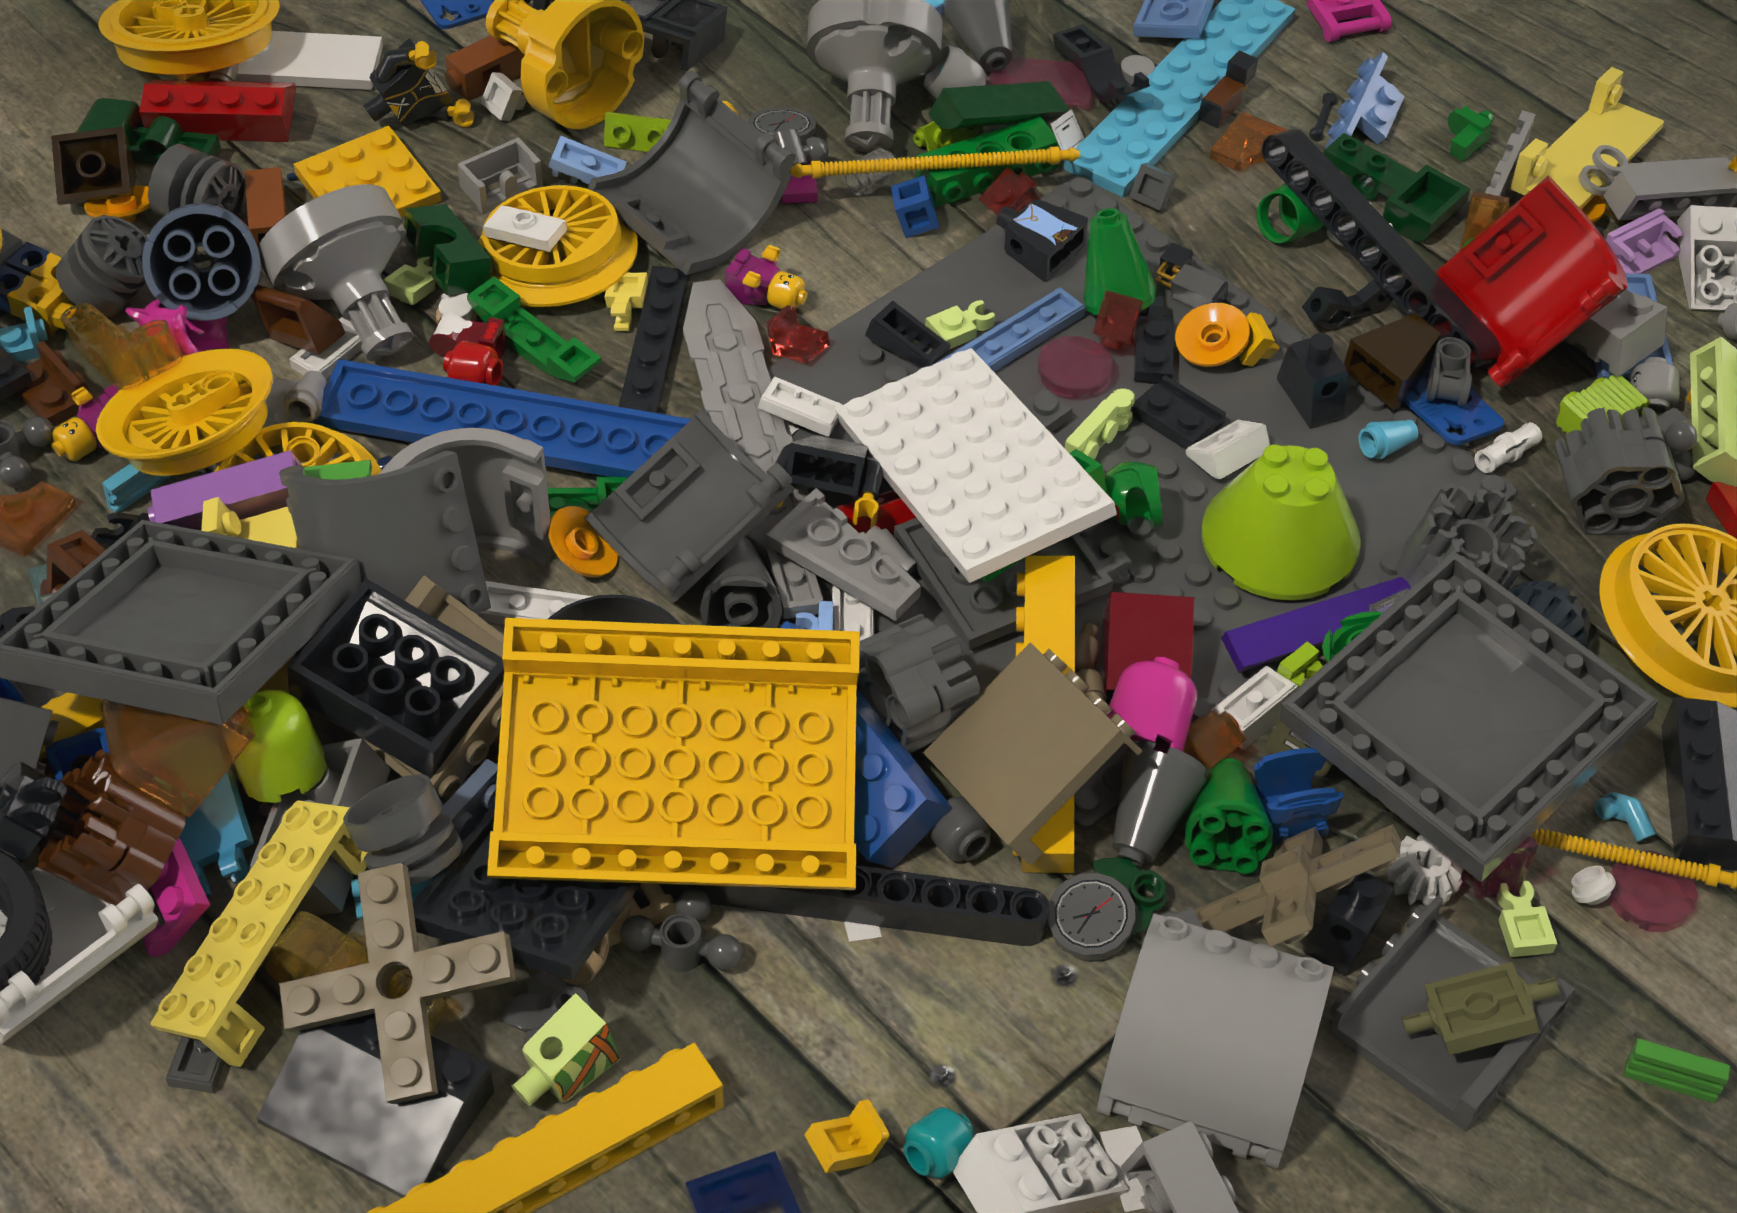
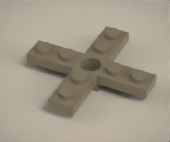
M1392 824L1321 855L1323 840L1316 827H1313L1276 843L1274 857L1262 862L1260 882L1197 908L1194 912L1203 928L1208 930H1220L1230 934L1234 927L1246 922L1257 924L1263 921L1262 933L1270 947L1283 941L1285 944L1295 943L1303 939L1313 927L1317 892L1328 887L1331 890L1340 889L1351 883L1356 875L1370 869L1372 872L1387 869L1395 863L1396 858L1400 857L1401 839Z
M401 862L359 872L357 874L369 963L280 983L284 1029L292 1033L375 1013L386 1102L397 1104L438 1094L427 1006L432 1005L431 1000L516 981L510 935L502 931L419 951L408 867ZM410 969L412 973L410 989L402 997L391 999L389 983L392 977L401 970Z

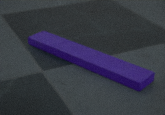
M1403 576L1228 630L1222 635L1221 639L1238 673L1285 659L1307 641L1315 648L1322 647L1328 631L1331 629L1333 635L1336 630L1342 627L1341 620L1361 612L1379 611L1384 613L1411 587Z

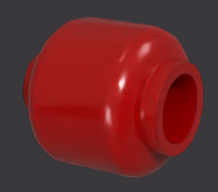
M461 341L455 346L453 351L449 350L446 353L443 361V370L447 373L448 378L497 386L502 377L503 361L498 358V354L493 347L470 341Z

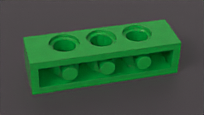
M1041 116L919 154L917 157L923 156L925 158V156H928L929 158V156L934 157L935 155L937 157L939 155L942 157L946 155L947 157V155L952 156L953 154L961 156V154L970 155V153H973V155L978 153L979 155V153L988 154V152H991V154L996 152L997 154V152L1006 153V151H1009L1010 153V151L1019 152L1020 150L1023 152L1027 150L1028 152V150L1037 151L1038 149L1041 151L1045 149L1046 151L1049 147H1059L1060 149L1054 132ZM1037 162L1036 164L1023 163V165L1019 163V165L1005 164V166H1002L1001 164V166L992 165L991 167L988 165L984 167L983 165V167L974 166L973 168L970 166L969 168L965 166V168L956 167L953 169L951 167V169H948L947 167V169L938 168L937 170L934 168L930 170L929 168V170L924 169L923 171L921 169L919 171L916 170L915 178L925 175L936 208L1056 169L1058 164L1050 165L1047 162L1039 164Z

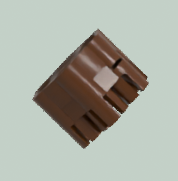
M99 750L96 752L95 758L91 757L85 763L82 770L77 768L73 772L69 771L60 781L62 784H65L64 786L67 787L68 791L85 799V801L81 802L65 793L59 808L76 816L77 819L75 820L57 811L60 814V819L55 829L67 836L62 838L51 833L49 836L41 838L37 844L41 848L38 855V861L40 862L37 866L55 877L116 906L127 898L125 893L136 884H140L147 890L157 881L177 839L184 829L186 815L183 813L177 790L111 754Z

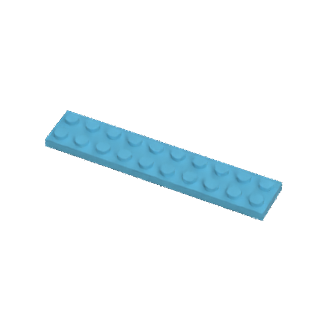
M1222 0L1209 13L1200 38H1184L1149 73L1147 77L1149 78L1150 87L1129 94L1077 146V150L1080 151V158L1073 162L1065 160L1064 170L1076 176L1082 175L1097 186L1123 198L1132 189L1141 164L1148 163L1154 166L1198 120L1201 100L1226 76L1228 61L1239 50L1257 58L1294 19L1295 8L1279 0Z

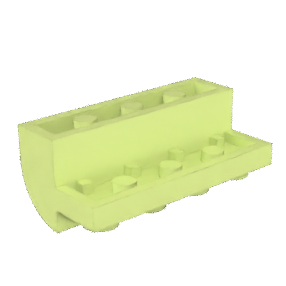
M1719 337L1690 353L1692 425L1697 431V441L1692 447L1693 468L1711 482H1721L1737 487V349L1724 338Z

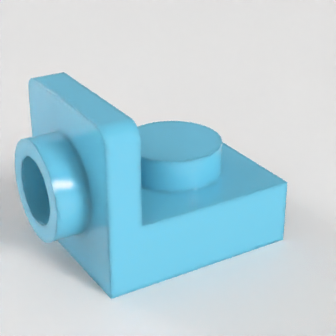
M31 306L23 308L27 323L0 328V346L18 362L40 358L36 344L48 340L43 318L35 320Z

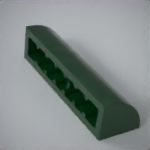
M1044 81L943 88L929 115L941 128L956 129L1016 124L1041 116L1045 122L1056 121L1067 113L1069 108L1052 83Z

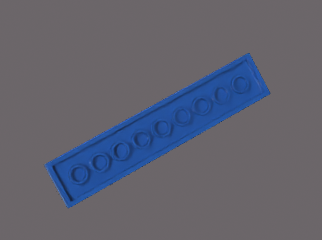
M339 359L323 392L321 414L313 421L314 424L328 428L408 442H416L429 435L452 429H493L522 439L531 440L537 445L544 448L545 466L608 477L628 478L691 419Z

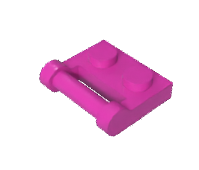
M1307 0L1306 3L1322 27L1323 35L1327 42L1338 41L1341 36L1366 31H1389L1392 26L1391 16L1380 0ZM1368 15H1371V16H1372V17L1363 18V19H1358V20H1353V21H1348V22H1342V23H1338V22H1337V21H1342V20H1347V19H1352V18H1360V17L1368 16Z
M180 838L177 839L159 878L150 887L165 920V924L161 926L158 919L155 929L149 932L143 940L147 953L152 957H159L172 950L210 906Z

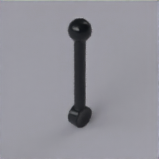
M1325 93L1323 95V108L1315 127L1309 131V136L1312 140H1319L1323 136L1322 126L1330 106H1334L1337 99L1333 93Z

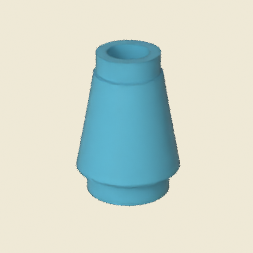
M1412 420L1370 422L1359 433V446L1363 454L1368 458L1383 459L1406 445L1415 442L1418 439V428Z

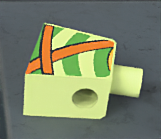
M575 993L524 1045L522 1052L530 1069L511 1086L528 1106H531L548 1090L562 1103L570 1100L620 1060L606 1022Z

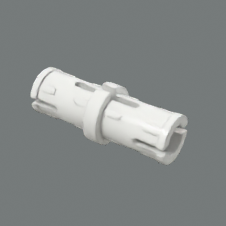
M1529 422L1512 433L1505 432L1499 435L1493 444L1483 450H1479L1475 454L1476 466L1484 473H1491L1504 463L1517 461L1522 457L1524 451L1540 444L1542 441L1540 428L1536 424Z

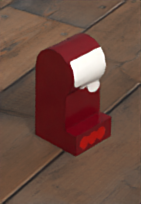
M454 314L443 315L430 338V347L436 354L445 358L446 353L449 350L453 351L458 343L470 341L493 347L498 354V358L501 359L507 347L504 320L489 317L487 323H481L471 320L466 321Z

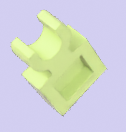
M430 257L419 258L415 268L405 264L383 279L390 292V296L404 303L414 305L434 291L436 281L432 278L433 267H429Z
M979 300L971 303L966 311H962L956 305L926 318L925 325L951 345L950 350L976 339L977 330L985 331L991 329L994 326L995 314L991 312L987 315H982L984 314L985 303Z
M1523 881L1519 890L1521 897L1513 896L1509 892L1507 883H1501L1497 893V901L1504 910L1501 911L1498 920L1510 957L1554 953L1557 941L1545 906L1532 907L1531 905L1534 896V889L1531 883Z

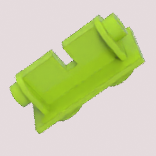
M605 112L604 146L648 152L663 135L671 120Z
M932 121L923 127H919L916 130V134L913 135V140L918 147L924 146L928 151L972 138L983 132L984 129L983 126L944 129Z

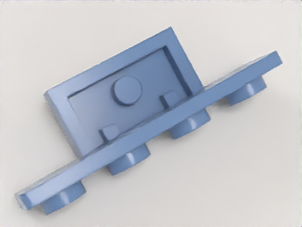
M1384 52L1374 59L1367 58L1356 72L1359 75L1358 79L1353 82L1347 91V94L1350 96L1337 112L1340 117L1328 131L1330 138L1325 148L1343 133L1352 136L1355 127L1359 128L1376 144H1379L1387 137L1405 96L1394 85L1388 83L1380 76L1388 58Z

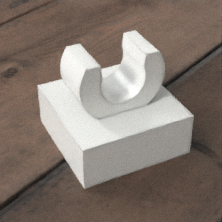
M492 72L480 103L499 120L511 121L515 110H523L527 100L525 95H521L523 90L503 73Z

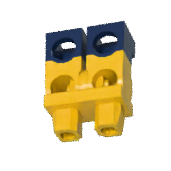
M26 242L7 260V266L2 265L0 267V283L4 281L5 289L0 288V316L2 317L7 312L26 322L23 308L31 306L35 320L43 318L47 334L53 335L59 328L74 332L81 325L83 316L79 306L69 300L57 281L56 265L62 257ZM26 258L28 266L22 264L23 260Z

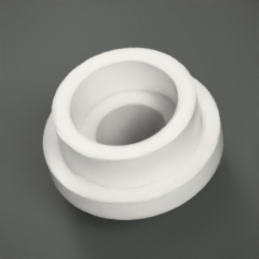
M1598 865L1579 871L1571 880L1574 899L1579 903H1587L1589 905H1596L1607 900L1616 885L1613 875L1605 872L1604 868Z

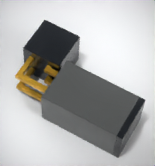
M1172 242L1160 257V268L1156 272L1159 276L1156 282L1171 288V298L1194 308L1209 303H1224L1228 298V282L1192 267L1193 251ZM1162 277L1170 280L1171 284L1161 280Z

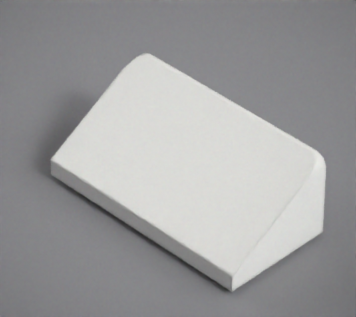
M1236 420L1188 447L1185 451L1191 460L1212 477L1222 479L1259 458L1270 443L1266 425Z
M1265 666L1211 710V715L1239 748L1245 750L1280 720L1281 703L1298 689V685L1270 667Z

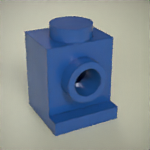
M925 175L891 186L895 211L905 238L939 228L933 197Z

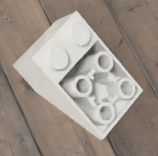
M1690 205L1677 220V226L1683 233L1681 237L1677 238V246L1681 249L1678 258L1689 310L1725 312L1730 304L1737 303V208Z
M1080 1113L977 1133L960 1155L958 1164L953 1171L977 1213H1087L1125 1194L1129 1190L1116 1170L1115 1165L1111 1162Z

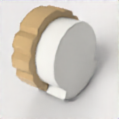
M468 293L441 295L439 308L436 311L437 324L440 318L446 314H454L466 321L477 322V313L467 301Z

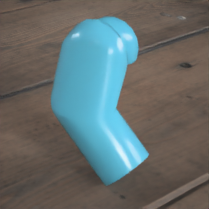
M1612 792L1605 794L1604 797L1596 801L1595 811L1598 817L1606 821L1613 817L1614 819L1627 822L1637 843L1657 834L1643 805L1638 799Z

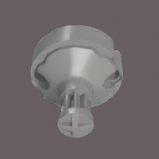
M819 0L811 8L808 16L807 55L819 69L848 83L847 100L851 104L850 125L845 130V143L851 149L866 153H877L890 149L894 142V133L890 128L891 107L896 102V86L925 76L940 63L943 21L939 12L924 0Z
M361 184L344 187L319 196L281 219L261 240L258 246L260 262L273 288L307 300H334L342 316L352 323L362 341L361 350L368 361H378L390 357L405 348L413 339L414 335L408 324L400 320L389 300L390 292L381 278V274L391 255L400 246L406 234V230L402 225L404 221L383 187Z

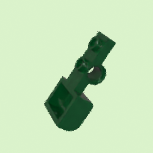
M108 98L95 100L76 131L83 132L124 126L133 161L157 163L160 156L169 147L176 144L205 152L208 156H216L221 147L218 135L183 132L179 123L166 116L156 117L149 128H144L139 113V105L134 101Z
M1345 133L1325 148L1323 152L1338 170L1352 177L1351 183L1367 200L1374 199L1380 193L1388 197L1383 213L1384 219L1391 223L1398 233L1412 241L1422 242L1426 240L1467 202L1469 197V187L1426 164L1416 173Z

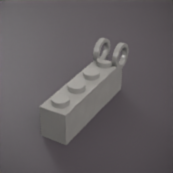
M1601 145L1596 148L1592 155L1595 166H1585L1578 177L1580 184L1588 192L1605 198L1619 221L1638 219L1658 208L1665 211V216L1670 217L1681 216L1690 205L1733 207L1737 202V173L1727 167L1730 163L1727 157L1628 163L1626 156L1620 150L1609 145ZM1600 154L1614 157L1620 167L1607 164ZM1587 174L1600 177L1605 182L1606 187H1599L1593 184L1588 179Z

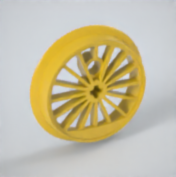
M118 0L103 12L98 26L101 34L114 43L119 59L127 66L155 74H194L218 70L241 63L264 50L271 41V22L278 14L280 4L279 0Z
M1673 524L1658 528L1651 533L1635 536L1623 542L1606 560L1599 585L1600 602L1604 617L1620 647L1645 674L1675 694L1684 698L1718 701L1730 708H1737V664L1733 656L1734 653L1737 657V539L1722 531L1702 525ZM1701 561H1703V562L1706 563V569H1705V570H1704V567H1703V564H1702ZM1641 564L1652 574L1641 571L1638 568V565ZM1719 569L1727 576L1717 588V577ZM1649 591L1659 595H1651ZM1662 610L1677 612L1666 616ZM1680 622L1686 629L1682 635L1673 626L1674 624ZM1691 633L1699 635L1697 653L1686 642ZM1711 640L1720 667L1709 663Z

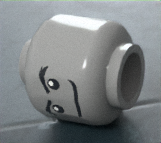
M1650 357L1645 359L1644 363L1632 369L1630 383L1650 401L1648 408L1654 410L1657 415H1662L1678 404L1681 375L1677 367L1667 363V360L1664 358Z

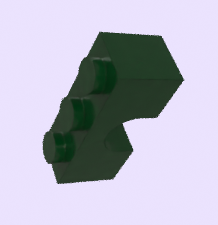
M447 204L406 208L404 223L406 234L403 241L417 258L434 257L432 278L446 295L470 293L489 280V275L493 273L491 255L483 249L475 236L468 231L460 218L453 213Z

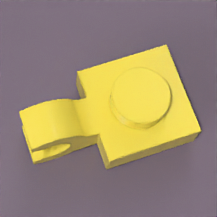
M626 273L619 282L606 290L604 296L606 306L611 308V316H616L614 331L630 330L632 308L643 307L649 282L647 273Z

